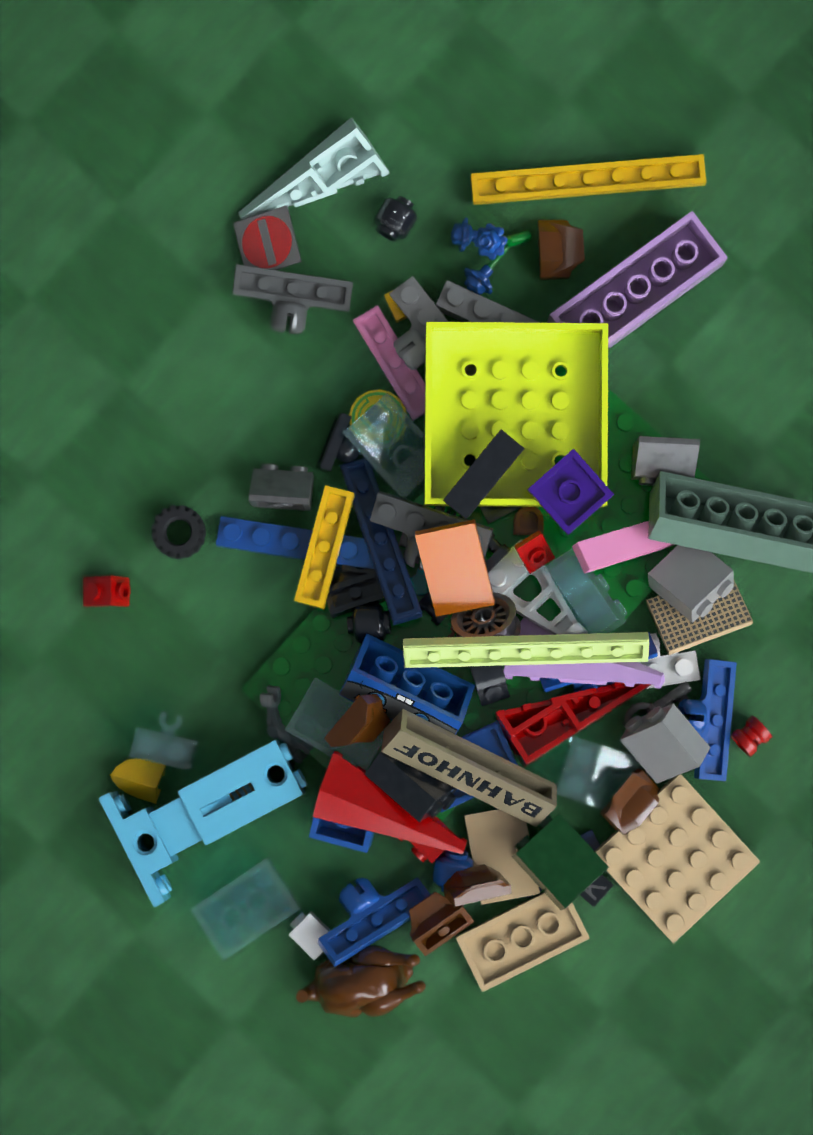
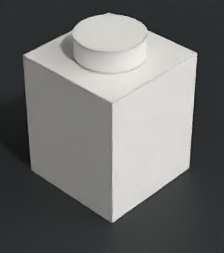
M312 911L307 915L301 912L290 923L293 930L289 933V936L315 960L323 952L318 945V938L331 930Z

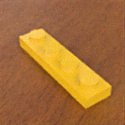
M325 485L294 598L295 602L321 609L325 608L354 500V492Z

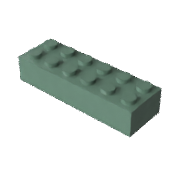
M660 471L649 493L648 539L813 573V503Z

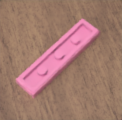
M377 305L353 319V323L398 398L402 401L412 421L425 414V382L417 369L411 370L408 368L404 360L396 353L393 344L398 338Z
M649 521L577 542L572 548L585 574L656 552L675 544L648 539Z

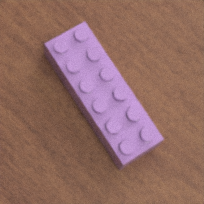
M691 211L552 312L547 322L608 323L609 349L723 266L728 257L695 213Z

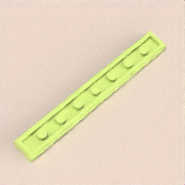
M649 633L403 639L404 668L648 662Z

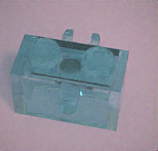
M162 711L159 717V723L162 727L161 732L136 727L129 757L192 770L198 740L175 735V731L183 723L182 715H177L176 723L169 725L166 722L167 712Z

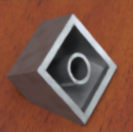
M639 436L633 444L631 480H639V485L653 486L660 471L695 478L700 439Z
M261 464L260 469L253 468L248 501L252 507L311 511L314 483L313 472H308L307 467L291 466L290 471L278 470L277 465Z

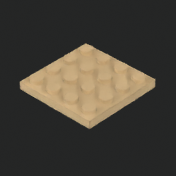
M681 774L673 777L660 789L658 793L659 803L640 826L626 834L615 831L595 850L597 855L608 865L609 868L606 871L673 944L760 863V860Z

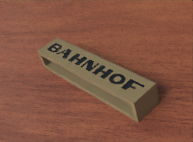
M402 709L384 730L381 752L535 827L557 806V784L405 709Z

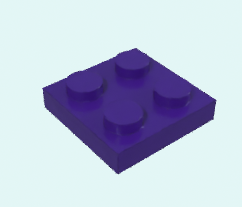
M572 449L527 489L566 535L574 531L614 495L575 449Z

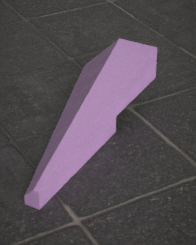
M524 617L520 622L521 631L519 635H553ZM639 662L505 665L503 671L507 679H512L513 676L530 677L532 681H540V678H554L564 683L606 685L607 682L624 683L628 687H634L635 684H651L655 688L660 689L665 682L664 673Z

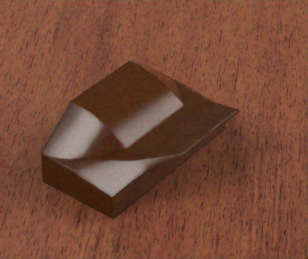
M538 220L540 280L569 279L572 270L578 264L585 261L583 229L570 225L567 220Z
M377 694L360 695L324 737L331 747L351 745L356 742H373L390 723V718L383 709L381 698Z
M637 768L616 791L610 802L600 813L616 831L626 834L640 826L659 803L658 793L660 788L643 770Z
M485 864L456 871L443 885L444 896L454 907L512 894L511 885L503 875Z
M435 891L409 910L412 926L410 937L425 957L474 922L463 905L454 907L445 896Z

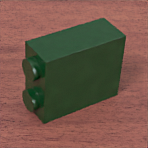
M559 813L554 818L548 815L537 826L539 832L532 838L528 835L522 838L514 846L517 852L512 857L560 910H563L609 867Z

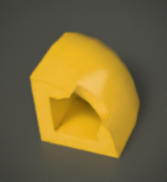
M145 758L129 759L116 766L110 776L116 786L127 794L156 804L161 789H158V785L162 776H165L166 764Z

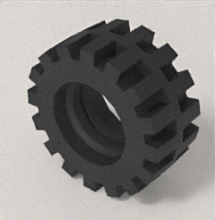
M172 505L167 509L161 510V513L154 518L155 521L151 527L152 539L157 549L164 555L175 559L189 558L193 554L198 553L201 546L204 545L206 536L205 524L200 515L193 509L183 505ZM183 520L189 524L191 536L186 543L173 544L168 540L167 528L173 521Z

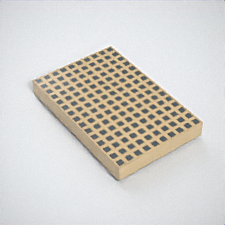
M735 581L731 592L724 598L720 596L713 603L711 611L703 618L698 617L693 623L661 596L646 600L668 655L747 627L753 623Z

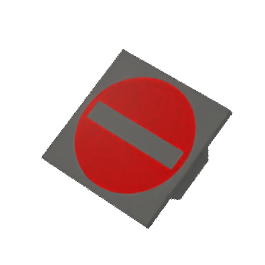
M287 205L233 223L244 266L277 271L302 262Z

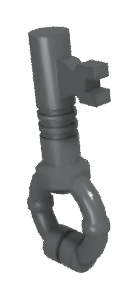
M685 681L653 704L645 702L632 704L627 710L622 724L625 727L626 723L632 719V715L640 709L646 710L648 714L658 706L663 708L676 701L680 703L682 700L688 699L686 694L692 691L691 687Z

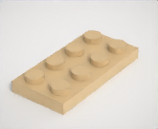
M544 892L455 936L482 992L590 939L573 903L566 909L560 910Z

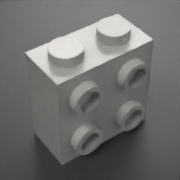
M677 545L648 573L649 587L693 623L698 617H705L711 611L713 603L720 596L724 598L731 592L734 587V573L728 565L712 552Z
M674 703L663 708L658 706L645 716L633 717L626 723V730L620 738V741L656 784L700 767L710 750V746Z

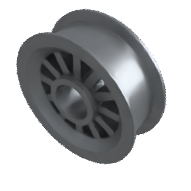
M493 592L495 605L453 613L451 625L456 632V637L518 636L521 631V624L516 616L514 602L506 595Z

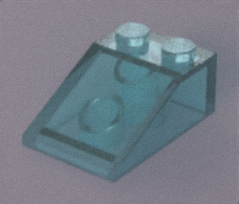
M387 393L348 427L343 434L397 497L407 500L424 484L425 434Z
M572 736L556 783L557 795L604 809L616 791L637 768L643 770L651 780L652 778L633 755Z

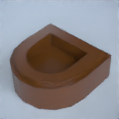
M522 507L516 512L513 521V535L530 536L538 530L543 534L544 519L539 509L536 507Z

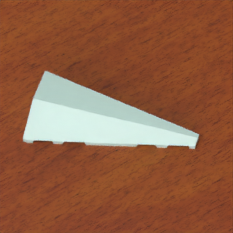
M351 117L238 213L241 220L285 205L288 207L292 205L298 207L338 193L337 189L354 183L358 186L364 184V180L377 175L383 177L390 172L366 135Z

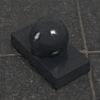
M345 413L335 415L316 465L317 470L324 473L331 472L336 458L341 462L349 463L356 460L360 455L361 445L359 440L352 434L346 433L352 416Z

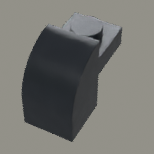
M502 665L468 666L482 706L510 697Z

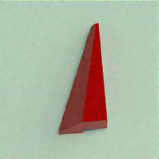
M333 752L319 789L312 817L459 854L464 853L467 844L466 839L458 838L445 829L443 823L440 821L435 822L429 817L418 822L365 775L366 770L360 766L355 767L342 758L343 755L341 753Z

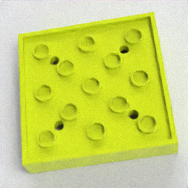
M426 322L424 506H449L443 499L470 468V466L464 463L465 456L472 455L476 460L501 429L525 449L478 506L542 507L527 489L555 465L554 460L556 456L565 457L572 449H575L607 486L608 323ZM468 365L476 368V373L472 376L465 373V367ZM557 366H563L566 369L564 376H558L555 373ZM607 501L601 507L607 506Z

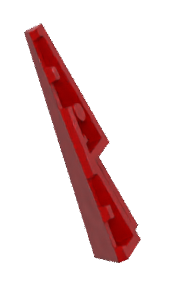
M616 682L612 685L574 692L532 704L528 703L516 708L499 710L495 715L509 746L524 768L642 692L651 684H635L634 687H628L624 683Z

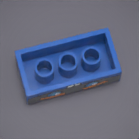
M366 634L353 658L339 695L355 702L360 695L377 694L382 700L386 715L391 720L402 709H405L456 735L463 724L475 685L438 667L404 668L403 650Z

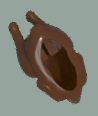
M369 945L336 967L333 966L329 959L318 965L314 973L315 979L296 993V999L300 1003L306 1001L320 1002L322 1009L325 1013L347 1017H358L361 1013L370 1017L385 1015L394 1010L404 1000L425 990L426 984L422 980L406 985L413 975L412 967L420 963V957L416 954L396 953L378 945Z

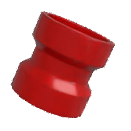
M752 715L745 721V726L742 729H736L730 737L747 756L751 757L757 752V746L761 743H767L772 738V735Z

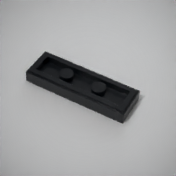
M501 429L443 501L467 520L525 448Z

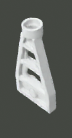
M514 546L488 573L492 591L509 597L515 604L517 614L553 635L588 634V631L577 622L545 565L530 574ZM529 575L535 576L542 588L541 593L531 602L524 601L513 593V590ZM549 598L553 599L561 610V613L552 621H548L537 612V609Z

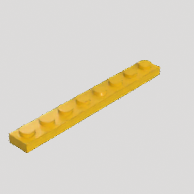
M704 154L472 173L470 176L473 205L705 186L707 183Z

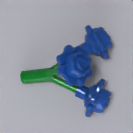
M467 217L463 219L462 223H455L451 232L452 244L457 245L459 251L463 252L466 246L474 242L475 246L479 247V255L487 256L491 260L480 271L468 268L464 270L467 278L464 284L467 285V288L478 295L484 292L491 294L493 287L490 284L489 277L493 273L492 269L510 247L532 240L529 230L509 236H502L504 229L502 227H495L492 223H488L485 228H479L478 231L473 230L471 225L468 224Z

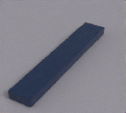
M366 457L340 465L347 491L354 492L355 494L352 506L393 626L422 617V611L394 530L370 521L377 494L380 490L369 458Z

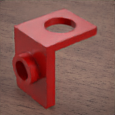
M540 530L514 545L530 574L555 559Z

